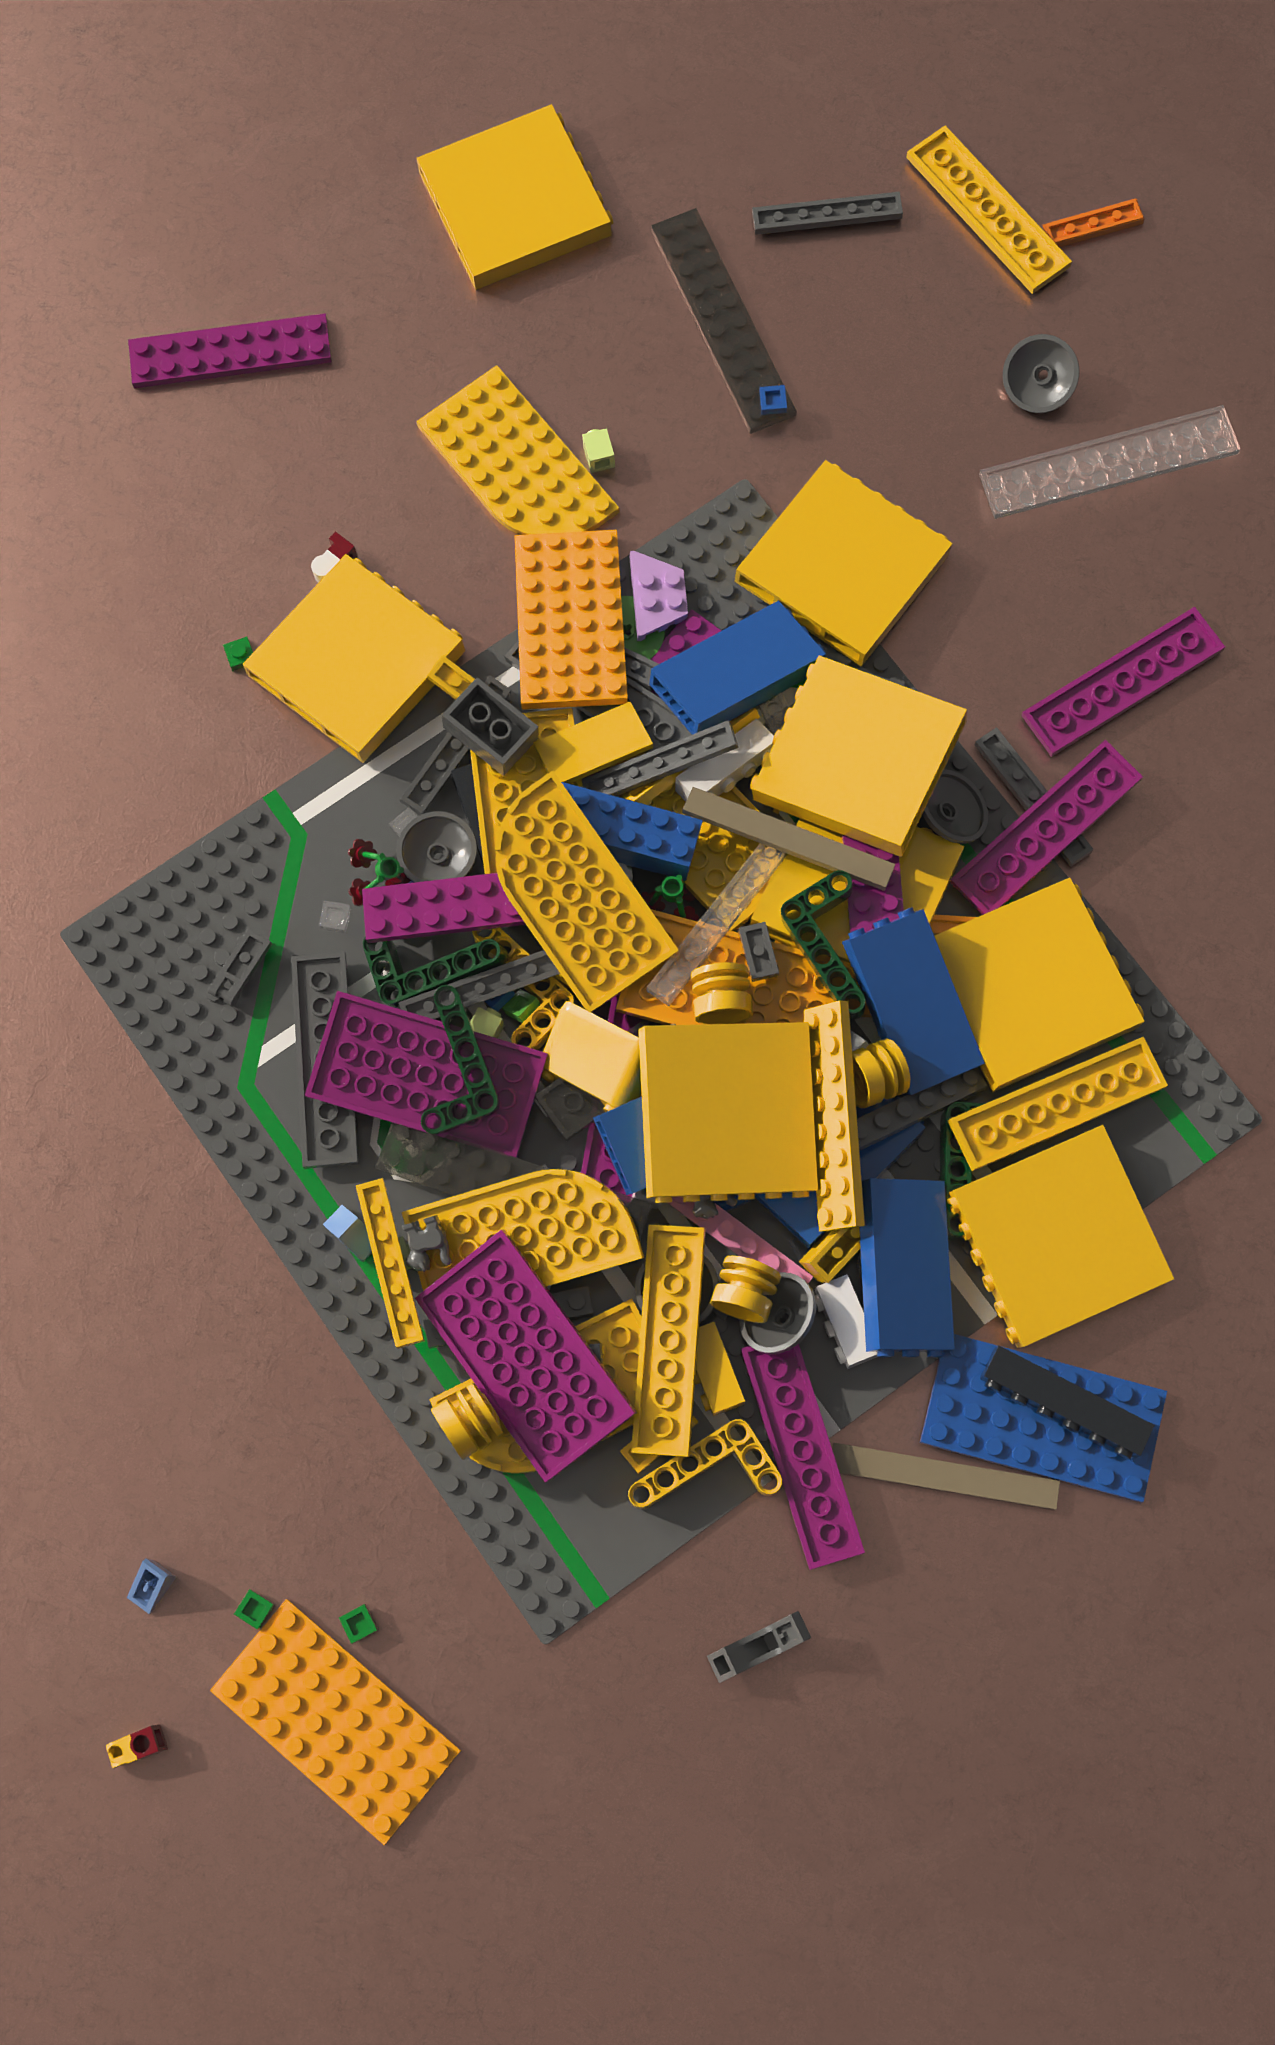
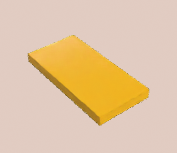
M631 701L533 742L534 748L547 773L553 770L561 782L568 784L653 748V743Z

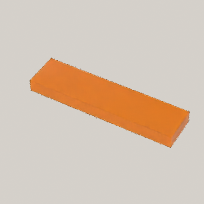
M1135 198L1043 224L1042 230L1058 247H1063L1141 225L1144 223L1145 218Z

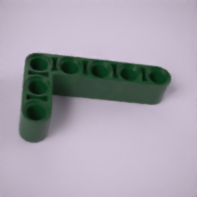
M837 870L787 900L781 907V919L783 925L833 1001L856 999L860 1002L861 1005L857 1009H849V1018L855 1020L860 1018L865 1012V997L814 921L847 900L852 894L851 876L843 870ZM838 881L847 884V887L842 891L835 890L832 886ZM813 896H821L824 899L819 905H813L809 902ZM791 910H797L801 913L800 917L795 920L789 919L786 915ZM806 932H811L816 937L813 941L805 942L801 939V936ZM821 954H825L830 957V961L827 964H819L816 962V958ZM834 977H842L846 981L841 987H835L830 982Z
M366 936L363 939V949L381 1001L401 1009L399 1006L401 1001L504 965L508 960V951L505 947L495 940L486 939L404 973L392 940L383 941L382 947L375 951L377 942L367 943ZM497 948L496 956L493 959H489V952ZM472 958V965L464 970V963ZM390 965L389 973L383 976L384 968ZM444 969H447V976L443 980H440V973ZM423 979L422 987L415 990L417 981ZM398 989L399 994L397 998L391 1000L392 992Z
M450 985L440 986L435 991L434 1002L469 1094L428 1109L421 1116V1126L426 1132L434 1135L489 1116L497 1111L500 1104L498 1094L461 996ZM443 993H454L455 999L451 1005L445 1006L441 1004L440 998ZM460 1017L463 1018L465 1023L463 1029L457 1032L452 1031L450 1022L452 1019ZM465 1043H471L474 1046V1053L470 1057H462L460 1055V1047ZM481 1069L484 1072V1078L480 1083L475 1084L470 1081L469 1075L472 1070ZM489 1094L494 1099L493 1106L486 1110L481 1109L479 1106L480 1098L483 1095ZM463 1104L466 1105L468 1113L465 1118L456 1119L453 1115V1110L457 1105ZM433 1114H438L442 1120L440 1127L437 1129H430L427 1124L428 1118Z
M954 1102L941 1114L940 1181H945L948 1240H957L965 1235L963 1231L955 1232L950 1227V1220H956L959 1224L961 1222L958 1218L959 1214L954 1215L950 1210L952 1205L947 1202V1199L950 1198L949 1192L971 1183V1169L962 1150L953 1148L950 1143L951 1138L956 1139L948 1120L951 1119V1111L957 1112L960 1115L986 1103ZM951 1165H955L960 1169L961 1177H956L951 1173Z

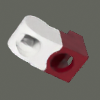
M336 531L329 538L331 546L328 550L312 561L311 568L318 583L345 554L352 559L357 557L355 546Z

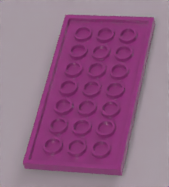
M337 991L306 1089V1097L426 1132L421 1126V1116L425 1111L469 1094L441 1021ZM450 1024L452 1031L457 1032L463 1029ZM474 1031L499 1097V1108L489 1116L437 1134L436 1136L517 1159L548 1053ZM465 1043L460 1047V1055L467 1058L474 1053V1046L471 1043ZM481 1069L472 1070L469 1075L470 1081L475 1084L480 1083L484 1078V1072ZM489 1094L483 1095L479 1100V1106L485 1110L491 1108L494 1103L493 1097ZM463 1104L457 1105L453 1110L454 1117L459 1120L465 1118L468 1113L466 1105ZM438 1114L431 1115L427 1120L430 1129L439 1128L442 1122Z
M501 1229L415 1297L417 1303L478 1389L485 1394L500 1420L545 1483L557 1476L637 1413L505 1230Z

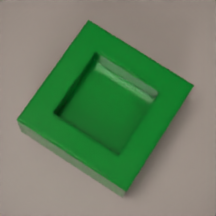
M248 637L223 645L232 671L243 668V663L253 653Z
M249 1589L234 1615L255 1629L260 1630L275 1604Z
M366 1604L339 1617L351 1644L378 1631Z

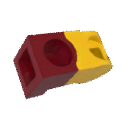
M160 1724L148 1726L106 1745L112 1769L168 1750Z

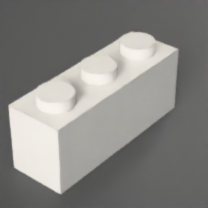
M848 1275L817 1286L815 1289L816 1308L818 1312L823 1311L827 1321L823 1322L829 1338L834 1337L838 1347L834 1349L840 1364L845 1363L847 1369L876 1358L877 1352H866L864 1312Z

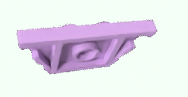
M630 551L637 641H642L646 635L656 630L661 632L668 629L670 625L678 624L687 619L688 609L684 570L639 552Z

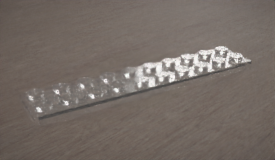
M1224 405L981 469L979 476L994 519L1233 456L1239 453L1240 447Z

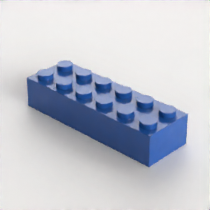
M561 782L618 863L666 876L676 877L677 875H682V880H687L703 820Z

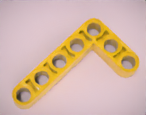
M501 928L489 929L492 933L485 938L478 936L481 930L472 931L476 943L492 939L503 947L511 948L506 964L529 956ZM497 948L489 952L488 956L492 959L497 954ZM554 977L523 987L531 995L537 997L541 1005L513 1032L511 1037L512 1043L517 1044L521 1038L526 1037L531 1039V1043L527 1047L538 1050L548 1040L560 1010L555 1004L562 999L574 1004L573 995ZM540 982L550 984V987L545 991L536 989L537 984ZM540 1019L550 1020V1024L546 1028L536 1026Z
M735 1419L690 1447V1457L695 1458L698 1462V1467L695 1471H685L681 1464L687 1457L676 1456L635 1482L628 1491V1497L635 1508H649L733 1453L756 1489L762 1495H776L781 1488L782 1478L750 1426L741 1419ZM740 1426L745 1430L746 1436L743 1440L735 1441L731 1438L730 1430L733 1427ZM708 1443H719L722 1447V1452L718 1456H710L705 1449ZM749 1451H757L762 1457L761 1462L757 1465H750L746 1462L745 1455ZM668 1472L674 1477V1482L671 1486L662 1487L658 1484L657 1479L661 1473ZM765 1475H772L776 1478L777 1486L772 1490H766L761 1485V1478ZM638 1488H645L650 1493L649 1499L644 1503H638L633 1498V1494Z

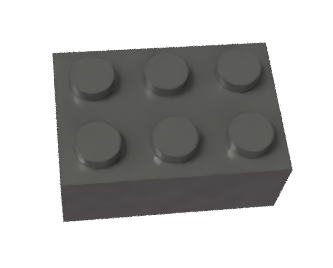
M478 677L442 714L443 728L502 776L534 744L533 742L538 740V726Z

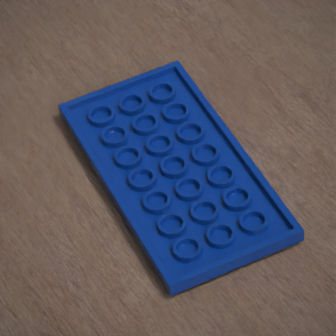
M954 1334L955 1350L944 1351V1357L939 1359L920 1439L921 1444L1139 1503L1144 1502L1167 1391L1005 1348L1154 1424L1155 1426L1141 1456L1137 1458L1131 1457L1128 1460L1114 1453L1115 1448L1106 1443L1104 1446L1097 1445L1088 1439V1434L1080 1430L1078 1433L1066 1429L1062 1426L1063 1421L1055 1417L1050 1420L1036 1413L1037 1408L1028 1403L1026 1406L1019 1405L1010 1399L1012 1395L1002 1390L1000 1393H997L985 1387L986 1382L981 1380L980 1377L994 1348L998 1345Z

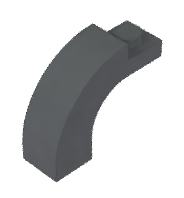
M799 1611L721 1648L708 1655L707 1658L718 1682L721 1683L810 1639L811 1636Z

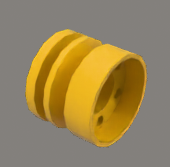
M731 962L714 963L701 966L691 972V981L694 984L692 985V991L695 995L699 996L694 1000L695 1021L701 1024H732L753 1016L751 995L744 992L750 988V981L747 979L749 972L746 965Z
M887 1038L867 1045L866 1049L862 1047L852 1051L857 1107L861 1109L882 1102L884 1098L891 1099L897 1095L907 1093L911 1080L909 1067L901 1049L894 1041Z
M726 1256L722 1264L725 1269L720 1271L719 1276L728 1284H717L715 1286L710 1304L718 1311L741 1320L754 1323L767 1322L772 1302L763 1295L776 1294L777 1288L775 1285L780 1282L781 1274L774 1268L754 1259Z
M472 1382L466 1386L472 1396L468 1401L460 1390L456 1392L460 1406L457 1408L447 1399L431 1408L434 1417L462 1460L479 1450L474 1438L477 1435H480L488 1444L492 1442L486 1432V1429L492 1427L498 1437L504 1434L496 1411L485 1394L478 1390Z

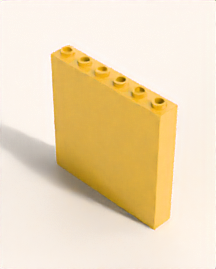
M552 104L417 157L419 173L475 290L612 236L611 225L614 224L612 215L609 210L605 211L602 195L599 190L595 191L592 175L589 170L585 171L583 157L580 151H575L573 137L570 132L565 131L563 117L560 112L556 113Z
M825 460L738 566L734 582L769 605L779 600L785 608L792 612L793 617L801 626H804L810 633L862 667L949 556L953 543L943 534L936 533L930 529L922 520H916L907 514L902 507L895 506L886 500L881 493L874 492L866 487L861 480L843 472L838 465L831 464Z
M345 554L243 663V666L251 679L364 763L435 685L427 678V675L444 655L455 663L465 652L462 641L463 637L455 629L449 630L443 626V622L436 615H428L417 601L413 600L411 602L405 598L404 593L398 587H390L377 572L371 573L367 570V567L358 558L352 559Z
M818 656L815 664L811 663L807 670V680L804 686L800 685L795 695L796 702L793 708L789 707L785 713V723L782 729H778L774 735L771 751H767L762 759V769L759 775L755 774L752 778L750 789H752L753 800L902 857L966 725L967 709Z
M801 818L796 825L843 844L842 834ZM915 828L902 857H899L904 910L913 907L914 911L924 909L928 922L931 924L950 883V879L961 859L964 846L948 841L936 835L928 828ZM783 852L752 915L750 925L766 922L771 939L799 949L783 925L781 907L787 900L834 871ZM838 881L832 887L835 890L842 891L846 888V883ZM813 896L809 900L813 905H819L824 901L821 896ZM845 900L814 921L839 959L850 963L842 941L850 938L848 935L850 933L847 900ZM791 910L786 916L791 920H795L800 917L801 913L797 910ZM806 932L801 936V939L805 942H810L816 936L811 932Z
M1067 878L934 936L985 1064L980 1065V1068L992 1092L1138 1029L1144 1023V1013L1138 1003L1135 1004L1128 981L1121 977L1118 971L1119 964L1116 958L1110 955L1106 947L1105 936L1101 931L1098 932L1094 924L1093 913L1088 907H1085L1082 901L1081 890L1077 884H1073L1071 878Z
M809 1022L643 1026L639 1029L647 1198H655V1203H671L672 1197H683V1202L700 1201V1196H710L711 1201L728 1200L727 1195H738V1200L755 1199V1194H765V1199L782 1198V1193H792V1198L809 1197V1192L818 1190Z
M1104 1125L949 1192L950 1198L947 1199V1202L952 1205L950 1210L954 1215L959 1214L958 1218L961 1222L959 1230L965 1234L962 1237L970 1242L973 1249L970 1251L971 1257L976 1266L981 1267L985 1275L982 1277L984 1286L988 1292L992 1291L996 1300L994 1303L995 1310L1000 1318H1004L1008 1326L1006 1329L1007 1337L1012 1344H1016L1017 1348L1025 1347L1174 1280Z

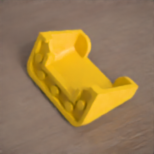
M566 1001L558 1012L543 1050L548 1055L541 1077L550 1083H553L554 1080L560 1082L563 1079L598 1098L604 1104L603 1110L605 1112L641 1097L639 1038L593 1013Z

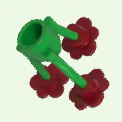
M356 839L353 842V848L348 850V855L352 857L351 865L355 868L361 866L369 868L371 861L378 860L375 866V873L377 875L375 880L370 882L356 878L352 881V887L348 890L349 894L353 896L352 902L359 907L363 905L362 889L376 887L384 880L386 881L385 886L407 884L411 881L403 873L404 868L400 867L397 859L386 857L384 853L377 854V851L372 849L373 843L371 841L365 842L363 839Z
M682 875L665 878L662 886L656 887V892H651L650 894L648 892L641 893V897L652 910L661 912L665 909V903L661 901L662 895L666 901L676 902L678 908L674 910L672 915L699 921V916L695 914L693 907L687 906L684 908L683 906L684 899L692 902L696 898L685 887Z

